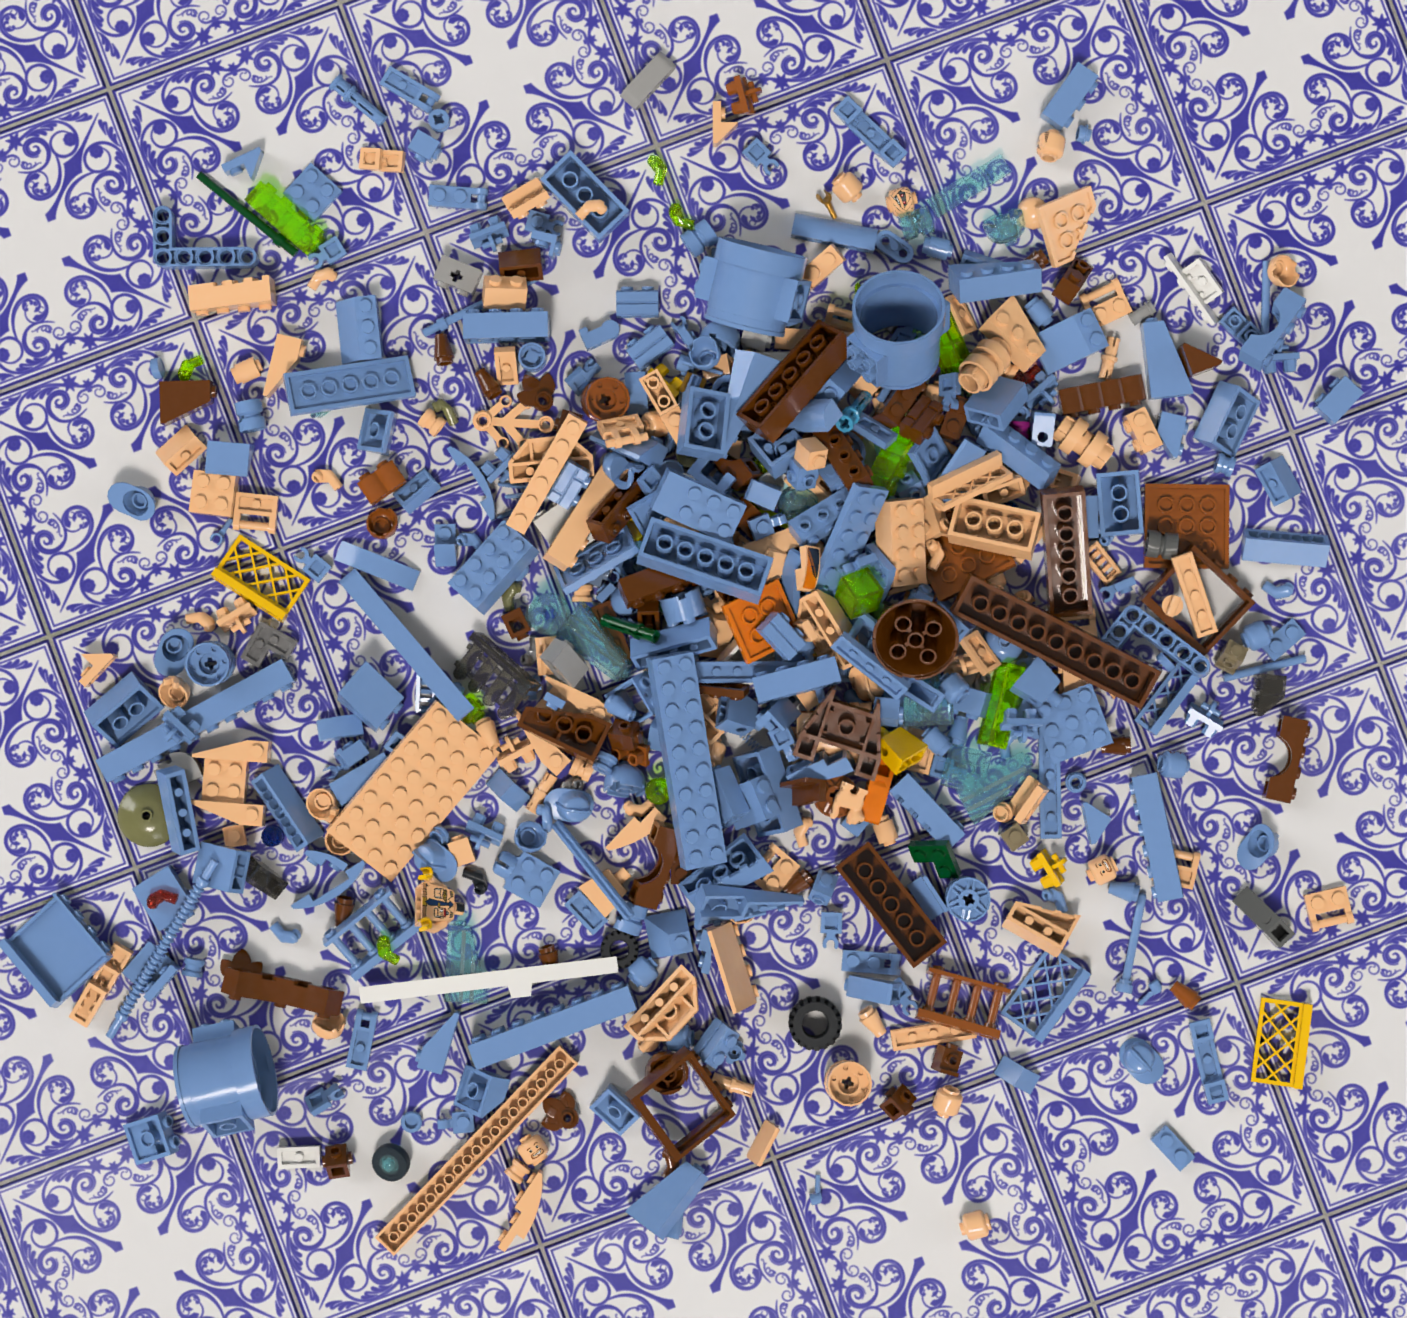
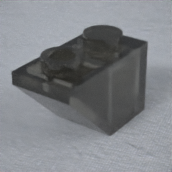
M1258 674L1257 678H1254L1253 690H1256V697L1252 699L1251 711H1254V716H1263L1285 697L1287 676Z
M252 855L250 856L246 882L276 900L289 883L266 864Z

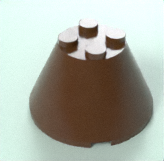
M908 599L893 604L880 615L874 626L872 643L875 655L885 669L901 678L904 676L921 680L936 676L952 663L958 649L959 633L954 619L943 607L924 599Z

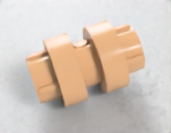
M993 337L991 339H983L977 344L972 353L959 366L958 380L964 390L976 394L979 391H988L995 384L998 377L1005 372L1011 363V348L1008 343L999 337Z
M1066 415L1054 431L1053 439L1060 443L1057 448L1067 455L1071 451L1079 455L1077 462L1085 468L1092 465L1097 470H1101L1115 450L1107 442L1109 437L1099 430L1094 435L1087 430L1090 425L1081 417L1075 420Z

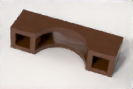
M727 452L728 456L726 459L720 458L718 461H714L715 467L719 472L723 473V475L730 473L736 478V481L731 486L735 491L746 490L751 479L757 480L763 474L751 457L736 459Z
M1280 715L1276 737L1285 744L1288 759L1282 771L1276 775L1266 777L1262 798L1289 804L1291 800L1295 799L1297 788L1294 785L1296 779H1299L1301 774L1299 763L1300 758L1303 759L1306 752V747L1303 745L1305 738H1308L1310 734L1309 721Z
M654 819L648 840L657 849V862L648 874L634 878L628 898L634 905L657 910L658 904H661L663 900L665 884H668L670 880L671 866L675 864L677 859V844L673 824Z

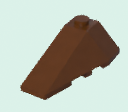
M528 706L525 707L517 723V726L591 765L594 764L612 725L591 714L554 711Z

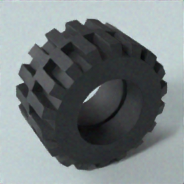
M808 996L803 1000H799L793 1006L789 1014L788 1026L792 1038L799 1046L807 1050L819 1051L820 1049H827L828 1046L833 1045L835 1040L839 1038L840 1031L842 1030V1019L836 1006L828 999L820 996ZM811 1011H820L827 1018V1028L820 1035H810L803 1028V1018Z

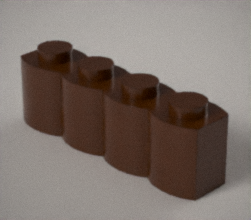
M1142 374L1057 391L1061 415H1067L1072 418L1080 417L1079 413L1088 412V415L1101 413L1100 409L1108 408L1109 411L1121 409L1123 404H1129V407L1142 405L1141 401L1146 399Z

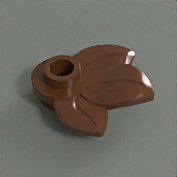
M547 373L539 381L525 374L522 379L524 391L517 394L518 400L524 406L534 407L541 412L548 411L553 405V398L551 396L555 391L553 378ZM540 398L545 400V405L539 403Z
M241 949L235 954L232 961L227 959L221 960L220 971L224 976L226 967H232L260 974L263 969V963H251L248 952L245 949Z
M564 1091L560 1099L546 1098L543 1100V1109L548 1115L541 1122L544 1128L558 1131L562 1128L572 1129L577 1126L579 1114L575 1110L576 1101L570 1093ZM567 1114L571 1116L570 1122L565 1120Z

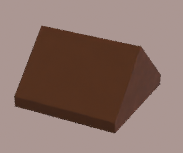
M1183 343L1177 348V353L1188 378L1213 370L1221 365L1223 361L1187 343Z

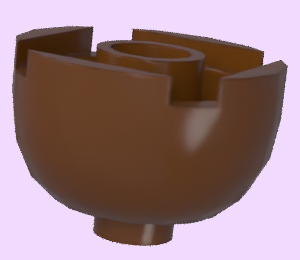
M661 1051L654 1054L648 1060L645 1067V1076L674 1053ZM684 1062L655 1085L653 1089L663 1095H671L682 1089L681 1086L688 1079L689 1069L687 1063Z

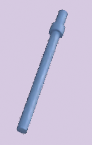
M538 280L528 281L527 287L538 282ZM482 300L446 318L441 317L437 319L436 323L422 329L424 336L427 337L439 330L442 332L448 329L449 325L463 319L462 313H467V310L483 309Z

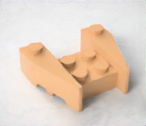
M545 677L553 686L549 693L566 701L564 708L560 709L558 707L557 711L591 714L607 722L613 717L612 714L607 712L604 703L599 699L551 677ZM543 698L535 706L536 708L553 710L545 705L547 701ZM516 709L514 714L519 721L522 714ZM524 730L540 761L558 776L572 760L559 748Z
M246 740L192 754V757L205 759L201 800L191 799V804L239 825L265 826L267 806L264 804L246 803L249 762L270 763L272 742Z

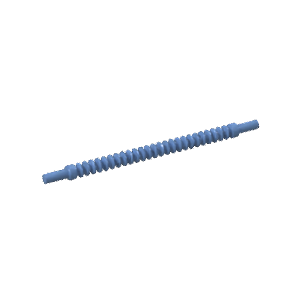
M211 858L202 875H199L195 880L196 884H193L194 889H190L191 894L186 895L188 899L183 900L185 904L180 905L181 909L177 910L178 915H174L175 920H171L172 925H168L169 930H165L166 935H162L163 940H159L160 945H156L157 950H153L154 955H150L151 960H147L148 965H144L145 970H141L142 975H138L139 980H135L136 985L132 986L133 990L129 991L130 995L126 996L127 1000L123 1001L124 1005L120 1006L121 1010H117L115 1013V1020L106 1033L108 1038L113 1039L122 1023L126 1022L129 1018L128 1014L132 1013L131 1009L135 1008L134 1004L138 1003L137 999L141 998L140 993H144L143 988L147 987L146 983H150L149 978H153L152 973H156L155 968H159L158 963H162L161 958H165L164 953H168L167 948H171L170 943H174L173 938H177L176 933H180L179 928H183L182 923H186L185 918L189 917L188 913L192 912L191 908L195 907L194 903L198 902L197 898L201 897L200 893L204 892L203 888L209 885V878L219 863L216 859Z

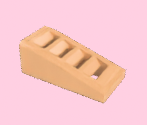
M1091 539L1088 542L1089 553L1094 549L1096 550L1089 555L1090 569L1107 586L1122 571L1097 540ZM1100 554L1102 557L1094 563L1093 560ZM1106 561L1107 564L1099 570L1098 567ZM1112 567L1113 570L1104 576L1103 574Z

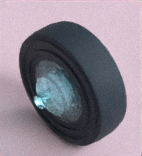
M386 1143L374 1152L372 1167L380 1178L394 1182L402 1179L407 1174L410 1168V1158L401 1146L394 1143Z

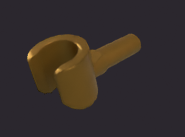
M824 190L826 194L824 199L819 194H816V199L825 205L832 219L837 218L830 203L832 200L831 194Z

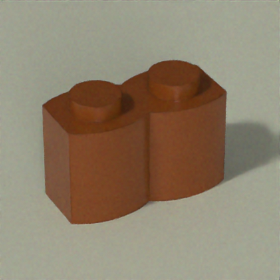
M387 460L382 461L376 466V471L371 474L368 471L359 477L360 481L357 485L372 506L407 483L392 460L389 462Z

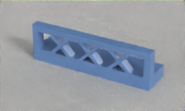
M1184 653L1181 659H1186L1189 656ZM1176 663V668L1169 672L1134 719L1136 723L1152 735H1157L1200 679L1191 673L1182 675L1181 665ZM1202 663L1195 665V669L1198 672H1202L1207 668ZM1179 678L1180 687L1178 690L1169 692L1168 682L1170 679ZM1165 687L1166 692L1160 693ZM1166 694V706L1156 708L1155 699L1157 696ZM1162 710L1160 714L1157 716V711ZM1154 711L1155 720L1150 726L1140 720L1145 712Z

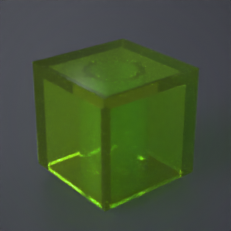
M866 567L842 576L835 597L852 620L878 610L884 590L870 569Z

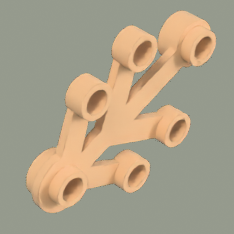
M508 395L501 396L499 402L490 410L478 411L473 416L474 427L479 431H487L496 441L498 448L500 447V440H506L507 445L504 447L506 449L509 447V441L506 437H502L494 426H502L515 440L518 448H520V443L527 439L523 438L514 427L539 429L545 434L552 432L554 427V421L549 416H543L539 420L515 419L525 409L532 408L525 407L521 403L503 418L495 417L503 408H509L512 405V399ZM504 398L510 400L508 405L502 404ZM482 417L487 418L485 425H481L479 422ZM546 421L550 423L548 429L542 427V424Z

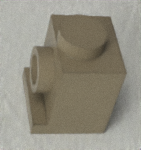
M1229 639L1221 648L1214 666L1233 675L1236 669L1243 663L1248 648Z

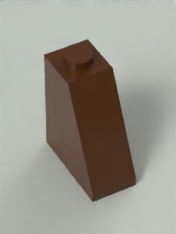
M211 380L159 381L160 424L168 426L213 404L214 398H217L216 385H213Z

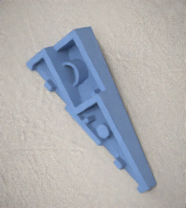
M735 350L728 393L731 396L725 455L721 458H727V452L733 442L736 443L739 432L745 426L736 414L781 363L780 360L752 351Z
M701 883L695 896L694 927L696 930H702V926L708 924L719 926L721 921L733 919L735 922L766 915V911L778 909L780 912L790 905L797 904L801 907L805 901L802 895Z

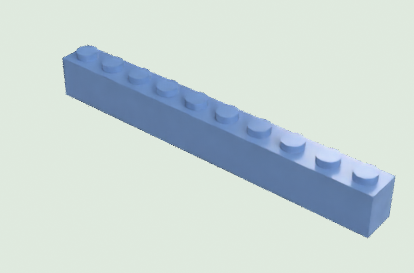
M280 659L185 711L186 716L180 722L186 726L193 719L201 726L195 735L194 741L201 738L199 734L205 731L207 733L215 731L219 728V723L223 721L229 723L238 718L236 714L244 710L247 713L256 708V703L260 701L266 703L275 698L274 693L280 690L284 693L292 689V684L296 682V679L285 659ZM163 723L95 761L107 783L114 782L117 784L126 779L125 775L132 771L135 774L145 768L144 764L150 761L153 764L163 759L162 754L168 751L174 753L182 748L181 744L185 741L182 739L177 744L171 739L169 742H166L164 738L167 733L162 728L167 724Z

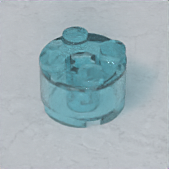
M544 593L537 596L530 604L528 619L531 626L540 634L554 636L564 632L569 626L571 609L567 601L561 596L554 593ZM551 609H553V614L555 615V618H549L548 620H546L545 618L547 615L545 614V611H551Z

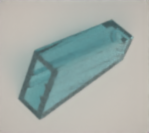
M585 602L579 603L556 638L561 641L568 640L574 645L575 648L573 650L582 655L585 660L615 682L622 681V679L626 680L632 672L630 669L633 665L632 661L608 630L601 626L599 619L592 612L591 608Z
M1019 752L953 786L972 824L979 823L1032 772L1030 766L1033 763L1028 754L1024 755L1023 752Z
M454 920L453 924L448 925L446 977L482 973L471 925H466V921ZM486 989L446 993L444 1002L487 1004L488 994Z

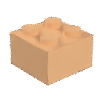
M194 470L188 512L233 518L236 492H238L240 477L207 474L202 470Z

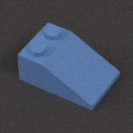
M1088 308L1037 333L1046 349L1039 360L1047 376L1109 346L1092 308Z

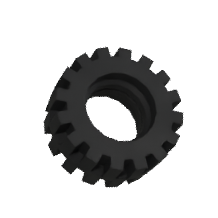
M617 930L609 933L602 941L601 956L602 958L614 957L611 953V945L615 941H624L629 948L628 954L624 958H617L618 969H623L630 966L636 960L639 946L633 935Z

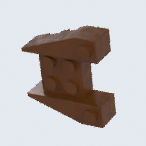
M833 685L800 729L792 755L813 762L819 742L859 754L854 775L875 781L881 762L880 700L877 699L873 711L833 699L836 692V686Z

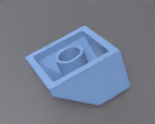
M685 908L645 917L644 921L652 958L693 952Z
M466 1064L453 1105L479 1118H483L504 1101L510 1080L484 1069L476 1070L474 1066Z

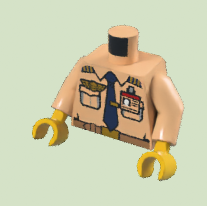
M421 867L420 870L423 875H419L418 879L424 880V882L415 888V926L421 927L419 932L427 931L435 934L446 928L448 923L454 920V915H463L465 905L464 903L454 902V891L448 889L446 885L433 875L431 867Z

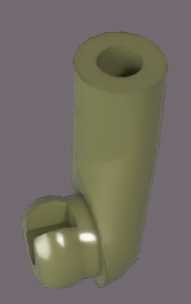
M438 399V401L432 403L435 412L443 411L449 426L459 422L453 407L444 399Z
M513 582L501 596L505 612L515 610L513 597L522 590L519 582Z

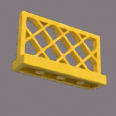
M240 534L220 564L211 573L214 580L239 596H243L245 600L281 623H284L288 617L287 615L311 581V579ZM242 541L249 546L250 553L238 556L236 548ZM264 555L267 558L268 565L255 567L253 556ZM251 557L253 568L241 570L239 559ZM236 560L238 571L228 572L223 568L227 561ZM281 566L284 568L286 576L273 578L271 567ZM269 568L271 579L258 581L256 570ZM254 571L256 582L245 583L241 573ZM298 577L304 581L300 588L291 590L290 578ZM286 579L288 590L276 593L274 582ZM272 582L273 594L264 595L260 592L259 585ZM289 594L291 602L284 608L278 604L277 596Z
M1261 997L1251 1082L1302 1090L1313 1004ZM1265 1002L1274 1003L1279 1009L1270 1018L1264 1011ZM1278 1004H1282V1005H1286V1006L1281 1009ZM1289 1006L1299 1007L1298 1016L1293 1020H1290L1284 1013V1010ZM1282 1013L1289 1023L1278 1029L1272 1022V1019ZM1263 1015L1267 1018L1265 1022H1263ZM1296 1020H1297V1028H1296V1027L1294 1026V1024H1293V1022H1295ZM1270 1022L1277 1032L1266 1038L1261 1031L1262 1027ZM1291 1025L1296 1031V1036L1288 1042L1281 1031ZM1279 1034L1286 1044L1276 1051L1269 1040ZM1261 1036H1262L1265 1041H1263V1042L1260 1044V1039H1261ZM1293 1041H1295L1294 1049L1290 1045ZM1267 1043L1274 1053L1264 1060L1259 1054V1048ZM1289 1046L1293 1051V1058L1285 1063L1278 1053ZM1277 1055L1283 1065L1273 1072L1266 1062ZM1259 1057L1262 1062L1257 1065ZM1292 1062V1068L1290 1069L1288 1064ZM1265 1064L1271 1074L1265 1079L1257 1078V1068ZM1286 1067L1291 1073L1290 1082L1280 1081L1276 1073ZM1274 1076L1276 1080H1271L1269 1078Z

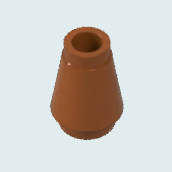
M1176 981L1170 989L1184 1008H1188L1191 1011L1202 998L1198 995L1199 992L1179 981Z

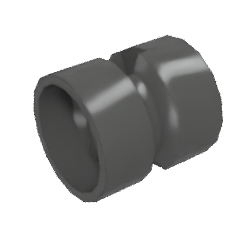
M1148 530L1145 539L1144 556L1157 558L1161 555L1162 559L1171 560L1172 557L1177 556L1179 534L1166 532L1162 535L1160 531Z

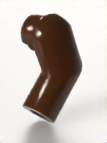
M663 1150L662 1157L665 1158L667 1167L661 1176L666 1178L679 1167L680 1163L679 1161L676 1163Z

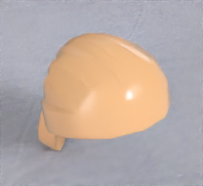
M168 676L163 679V683L159 686V697L168 708L174 709L177 706L183 708L190 699V686L181 677Z
M317 788L311 791L306 799V807L309 813L318 820L331 823L340 811L335 794L327 788Z

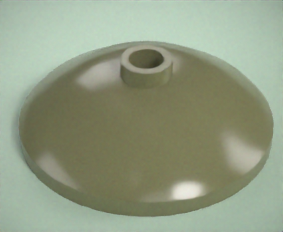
M142 784L128 791L119 804L117 814L119 827L126 838L143 847L159 846L169 841L159 785ZM145 812L150 813V818L148 820H146L143 817V814Z

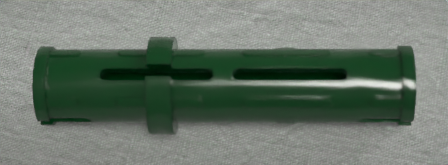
M607 613L601 617L600 624L602 627L631 635L634 639H643L655 644L660 638L658 630L645 627L642 623H632Z

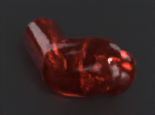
M1035 364L1025 373L1018 371L1013 380L1030 384L1041 369Z
M160 889L147 897V906L150 909H156L163 901L176 904L179 894Z

